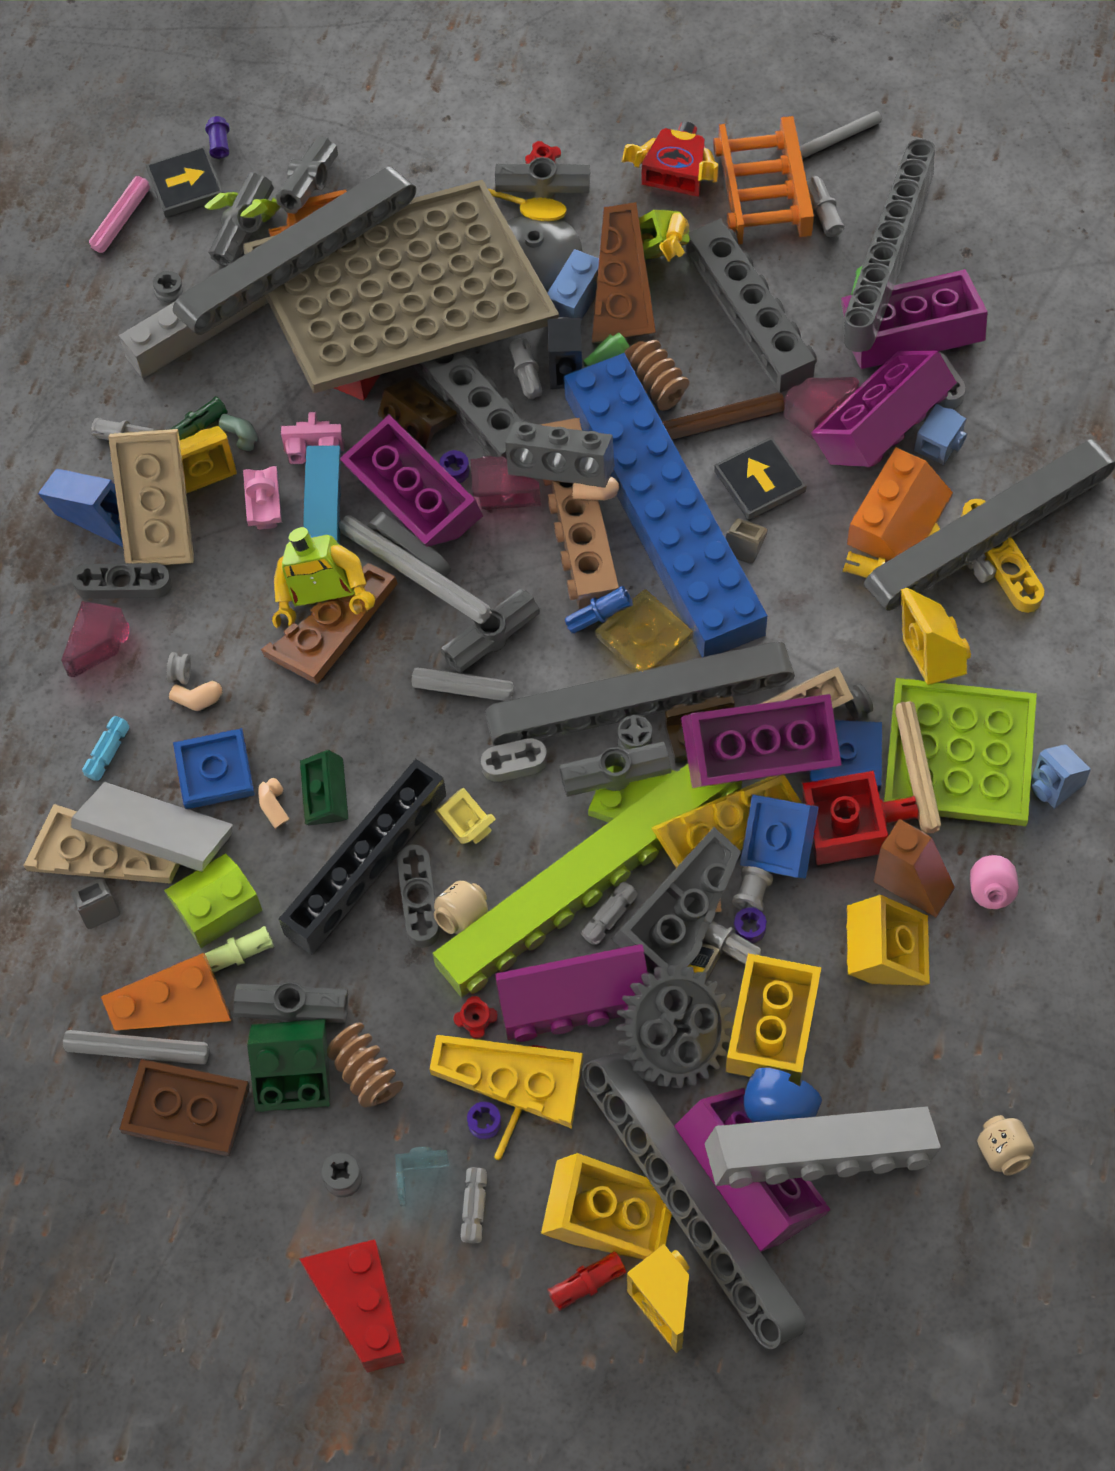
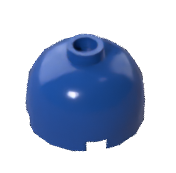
M758 1068L754 1074L752 1073L747 1083L744 1095V1110L752 1123L816 1117L822 1103V1098L819 1092L804 1080H802L800 1086L790 1082L791 1074L773 1068Z

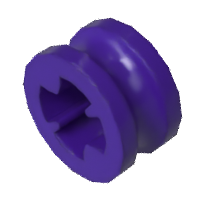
M452 450L442 455L439 464L459 484L464 482L470 473L466 454L461 451ZM455 463L460 470L453 471L449 465Z
M743 908L734 918L735 934L752 944L758 943L765 935L767 923L765 915L756 908ZM750 919L757 921V931L752 932V929H750V932L744 931L743 921L748 920V923H750Z
M490 1102L476 1103L467 1114L469 1130L473 1136L479 1139L487 1140L493 1138L501 1129L500 1112ZM482 1113H489L490 1120L494 1123L491 1126L487 1123V1128L485 1129L479 1128L478 1121L475 1119L476 1116L479 1115L482 1118Z

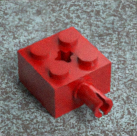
M874 771L802 783L804 804L819 807L812 842L816 865L879 855L880 848L888 837L887 823L896 822L899 819L919 818L915 796L885 802L880 799Z

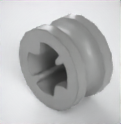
M171 652L167 663V681L174 683L176 680H179L181 684L186 685L191 673L190 654H183L182 657H179L177 653Z

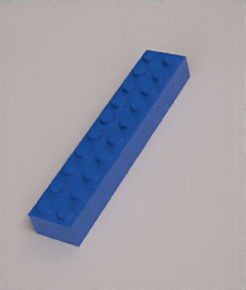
M625 353L565 375V399L575 418H579L582 431H596L613 435L615 467L610 477L615 478L619 483L617 497L701 657L721 654L766 636L768 616Z

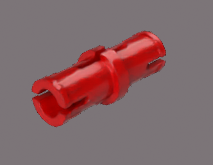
M612 1251L586 1268L583 1265L576 1269L577 1273L548 1288L547 1291L555 1307L560 1312L571 1305V1303L588 1294L592 1297L598 1293V1288L627 1272L618 1254Z

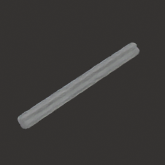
M346 515L339 522L342 534L477 623L483 624L490 618L492 612L489 605L353 516Z

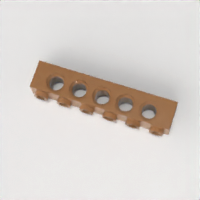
M579 418L541 424L543 426L564 427L566 429L582 431ZM543 479L544 485H551L552 494H548L551 514L557 513L559 522L554 523L557 543L563 542L565 551H560L563 570L570 571L572 580H567L570 600H577L578 609L580 610L590 605L592 598L598 599L619 588L599 501L573 499V487H564L565 485H573V483ZM581 513L579 516H572L570 514ZM579 541H586V542H588L587 544H584V545L577 544V542H579ZM585 570H594V571H595L594 573H591V574L583 573V571H585Z

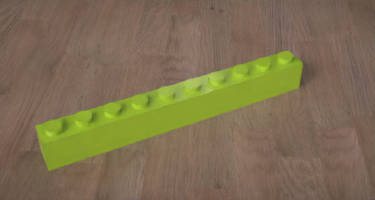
M687 764L433 952L436 968L461 998L469 992L471 994L477 993L487 984L489 977L497 971L504 972L517 961V956L527 949L534 950L540 946L549 932L556 927L561 929L573 920L574 914L584 906L589 908L596 904L603 896L605 890L612 885L617 887L620 883L625 882L631 875V871L640 864L645 866L652 862L659 854V850L663 848L651 829L652 827L742 788V781L692 788L689 766Z

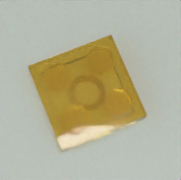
M647 589L642 590L632 599L633 605L615 613L596 629V637L634 672L660 667L693 638V631Z

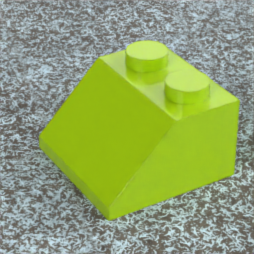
M226 853L210 862L203 871L197 870L164 890L200 948L263 911L255 890L239 866Z

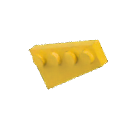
M785 775L772 776L665 821L651 829L677 868L713 827L741 851L745 839L752 794L796 803L802 802Z
M436 1035L429 1069L433 1076L572 1129L584 1057L583 1053Z

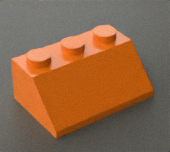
M895 447L850 523L847 545L875 558H885V562L928 537L951 499L953 492L926 460Z

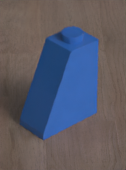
M56 468L38 493L54 514L123 547L116 490L112 480Z

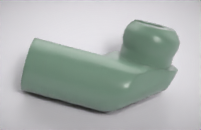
M222 414L219 420V427L239 437L236 443L239 449L252 451L255 441H258V435L253 425L247 420Z

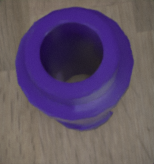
M211 117L205 126V131L209 135V153L213 158L222 159L229 155L227 134L230 131V126L223 117Z

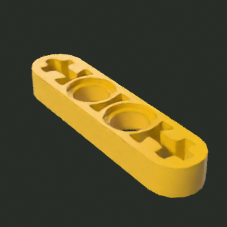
M983 499L969 500L963 507L961 517L986 501ZM1009 537L1006 541L1002 542L1003 545L1001 547L993 548L986 552L984 560H989L995 567V578L1013 606L1021 612H1034L1040 607L1045 590L1012 537ZM1007 562L1014 563L1019 567L1020 572L1014 575L1007 574L1002 570L1001 565ZM1023 589L1027 594L1034 593L1032 600L1028 596H1021Z

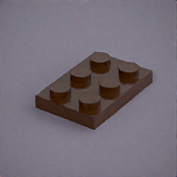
M141 1059L119 1130L122 1134L230 1157L249 1092V1082Z

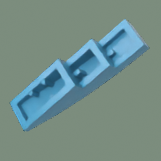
M307 446L303 527L308 530L311 538L328 534L333 536L340 545L341 461L339 458H341L340 446Z

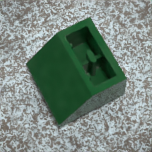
M325 1019L251 1025L247 1048L255 1112L330 1106L329 1057L326 1052L328 1041Z

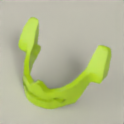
M219 193L205 205V208L215 210L225 206H232L238 193ZM274 197L271 201L267 199H254L252 204L241 213L240 217L250 218L261 214L262 222H266L275 215V212L281 206L277 204V200Z

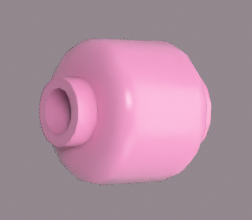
M989 855L975 862L970 870V888L974 900L980 906L987 909L1004 908L1015 900L1019 888L1018 876L1015 866L1007 858Z

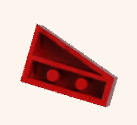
M375 1239L299 1259L305 1272L367 1373L405 1363L380 1251Z

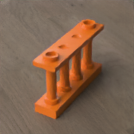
M781 117L780 131H775L773 135L728 140L725 124H719L718 138H713L715 157L721 158L731 213H727L728 229L731 228L735 232L738 244H743L744 227L787 222L797 225L799 237L812 236L814 214L794 117ZM772 147L782 150L783 153L780 159L733 164L731 152ZM781 172L782 175L787 174L788 180L785 181V184L737 189L735 177ZM786 197L787 200L792 199L793 206H790V209L742 215L740 202Z

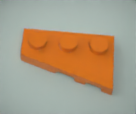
M201 953L101 996L115 1031L233 1020L205 953Z

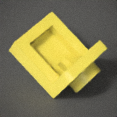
M465 788L458 790L434 811L461 844L473 841L475 844L480 842L492 831L489 825L496 820L492 814H485Z

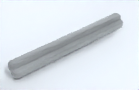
M75 1030L66 1031L63 1039L65 1051L193 1064H206L209 1057V1047L205 1042Z

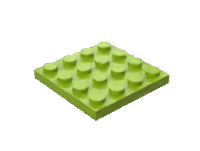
M896 678L884 802L913 796L895 713L898 703L911 701L915 704L939 816L1027 826L1037 693L939 682L927 685L925 681Z

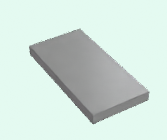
M104 782L73 815L71 820V828L198 871L205 869L232 835L233 824L107 782Z

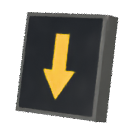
M205 146L146 164L147 172L165 217L206 205L219 193H224Z
M772 437L714 465L715 473L748 520L806 492V484Z

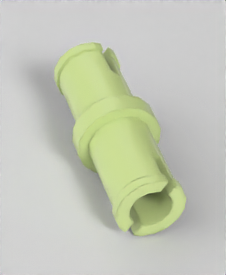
M263 926L261 929L238 939L234 937L227 939V944L205 953L214 973L235 963L238 966L244 964V959L266 949L273 948L274 944L266 926Z

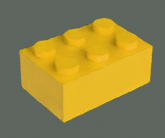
M748 953L727 1055L726 1072L751 1077L752 1073L754 1074L758 1068H773L791 1074L789 1081L800 1086L821 967Z

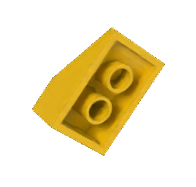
M576 1153L556 1161L541 1234L572 1245L609 1253L615 1251L619 1255L644 1260L663 1244L666 1245L672 1214L647 1177Z

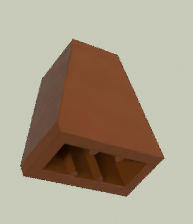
M899 819L880 848L873 882L937 918L953 893L955 886L932 837Z

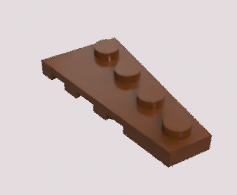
M636 202L604 207L592 343L602 342L610 334L614 336L618 332L624 338L656 333Z
M367 563L362 568L367 584L364 586V589L375 597V604L370 610H366L365 603L360 599L362 612L354 614L351 611L349 603L355 594L331 599L324 603L319 602L310 609L311 615L298 625L293 623L284 630L285 635L275 644L269 642L261 649L264 657L318 684L398 583L395 576Z

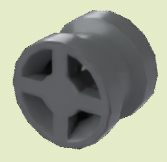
M640 715L625 717L618 725V747L628 750L652 744L651 723Z
M338 1152L330 1155L324 1161L321 1174L326 1188L331 1194L337 1197H348L358 1191L362 1183V1174L358 1162L352 1155Z

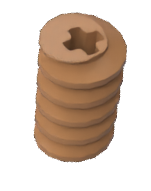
M658 340L639 341L631 345L624 353L645 392L650 394L651 400L657 404L659 410L666 411L681 400L690 381L687 377L682 376L680 368L675 367L674 360L667 358L668 353L665 349H660L661 344Z
M354 1023L341 1031L332 1040L326 1052L331 1060H335L336 1070L343 1072L342 1078L344 1082L351 1084L350 1090L352 1094L359 1096V1104L364 1108L373 1107L388 1101L399 1093L403 1087V1082L390 1083L395 1077L396 1071L394 1069L382 1071L388 1064L387 1058L374 1059L380 1052L379 1046L375 1045L366 1048L372 1041L371 1034H364L359 1037L358 1035L364 1029V1024Z

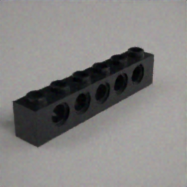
M415 758L278 918L283 934L312 955L447 796L444 777Z

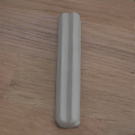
M419 667L414 668L411 679L414 688L501 701L511 700L514 691V685L511 681Z

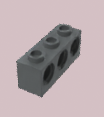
M515 422L505 441L509 475L606 488L615 467L612 434L543 426L528 422Z

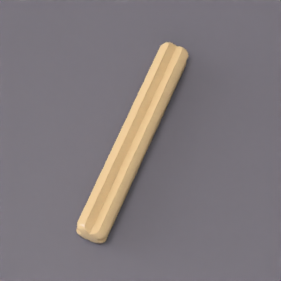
M911 701L901 702L896 705L895 713L913 796L916 798L915 804L918 807L920 829L925 834L935 833L940 830L941 822L915 704Z

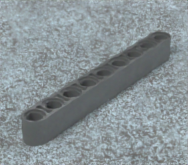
M912 140L908 143L845 313L844 344L851 351H867L875 342L934 175L935 145L929 140Z
M393 167L384 168L181 294L173 305V313L197 335L210 331L405 208L413 200L416 194V186Z
M1093 439L1085 441L882 564L869 574L864 582V586L887 611L893 610L901 605V589L909 588L917 593L923 592L1006 541L1009 537L1014 536L1102 482L1115 469V461Z
M770 642L499 702L488 707L485 715L492 743L494 746L530 738L541 740L618 723L631 715L645 717L671 710L676 705L703 703L714 696H722L724 698L729 696L735 697L771 689L791 682L795 675L785 644L783 642Z
M613 1053L586 1063L582 1070V1078L587 1090L757 1341L767 1349H774L802 1335L806 1325L802 1311L638 1073L632 1070L633 1066L629 1060H625L624 1055L620 1053Z

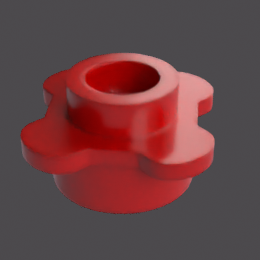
M542 141L534 142L532 144L533 150L525 157V163L530 164L532 160L538 157H547L556 164V158L561 156V150L557 146L550 147Z
M471 996L463 1004L460 1012L455 1013L453 1019L457 1027H464L470 1032L472 1038L480 1039L485 1035V1029L488 1025L497 1021L498 1014L494 1008H489L479 997ZM478 1015L479 1019L473 1020L472 1016Z

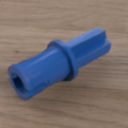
M620 586L598 599L592 598L590 605L567 616L565 622L570 632L576 633L599 620L602 623L607 622L608 617L631 607L633 603L628 591L624 586Z

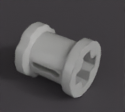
M744 867L741 872L743 880L739 893L733 896L732 904L741 910L752 907L763 912V897L767 886L772 884L773 876L769 872L757 867Z

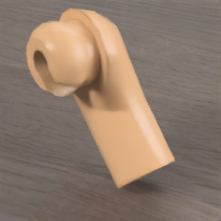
M613 477L609 478L606 488L573 483V499L605 501L614 498L619 491V483Z
M215 681L204 683L193 690L175 684L169 693V700L194 711H201L219 700L222 695V687Z
M271 778L266 783L262 782L258 787L259 804L274 828L277 829L289 821L290 818L276 799L277 796L283 793V787L276 778Z

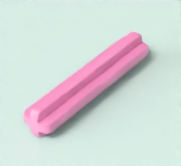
M136 176L91 237L89 243L94 251L104 253L149 191V182L145 178Z

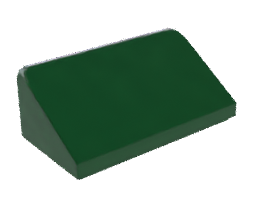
M327 749L300 760L305 824L310 826L347 820L348 806L343 758Z

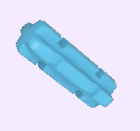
M114 716L110 719L106 726L108 731L102 733L90 754L93 756L92 759H88L82 768V772L89 779L98 781L102 778L106 770L103 767L109 765L121 744L119 739L124 738L129 730L128 722L123 718Z

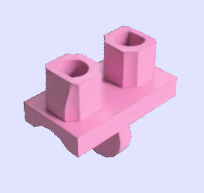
M309 412L308 422H296V426H281L284 451L288 455L290 464H303L306 462L307 446H340L341 451H344L341 424L317 421L316 412Z
M272 466L264 470H243L248 526H257L259 530L275 528L277 523L282 522L277 467Z

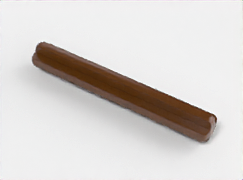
M776 392L667 420L662 423L671 439H676L784 411L785 400L781 392Z

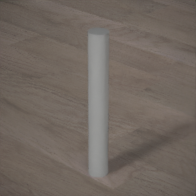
M878 111L872 112L801 145L802 159L881 123L882 117Z

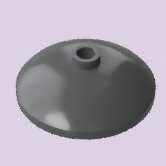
M520 215L507 221L546 292H548L573 250L576 249L582 252V244L577 232L562 219L539 221Z

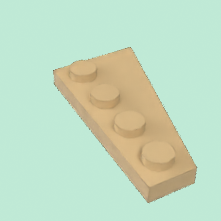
M56 804L53 805L24 864L26 871L170 884L180 864L73 829L71 828V820L77 811Z

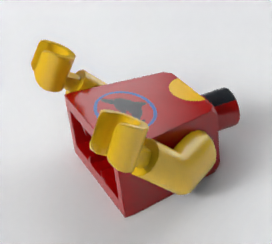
M685 121L680 123L678 131L664 128L660 131L657 138H652L641 147L634 144L625 145L621 162H632L634 167L637 168L642 164V185L699 197L702 179L717 182L718 163L715 162L712 152L705 148V138L696 135L697 127L691 122Z

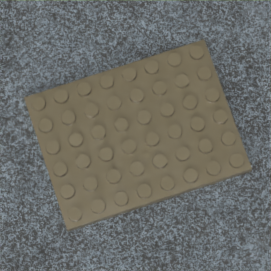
M483 179L413 198L405 208L265 295L313 393L548 326V319L559 318L556 307ZM274 236L245 243L244 254L249 253Z

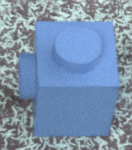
M936 404L917 433L914 451L944 465L952 451H959L965 442L967 433L963 431L966 418L953 409L944 408Z

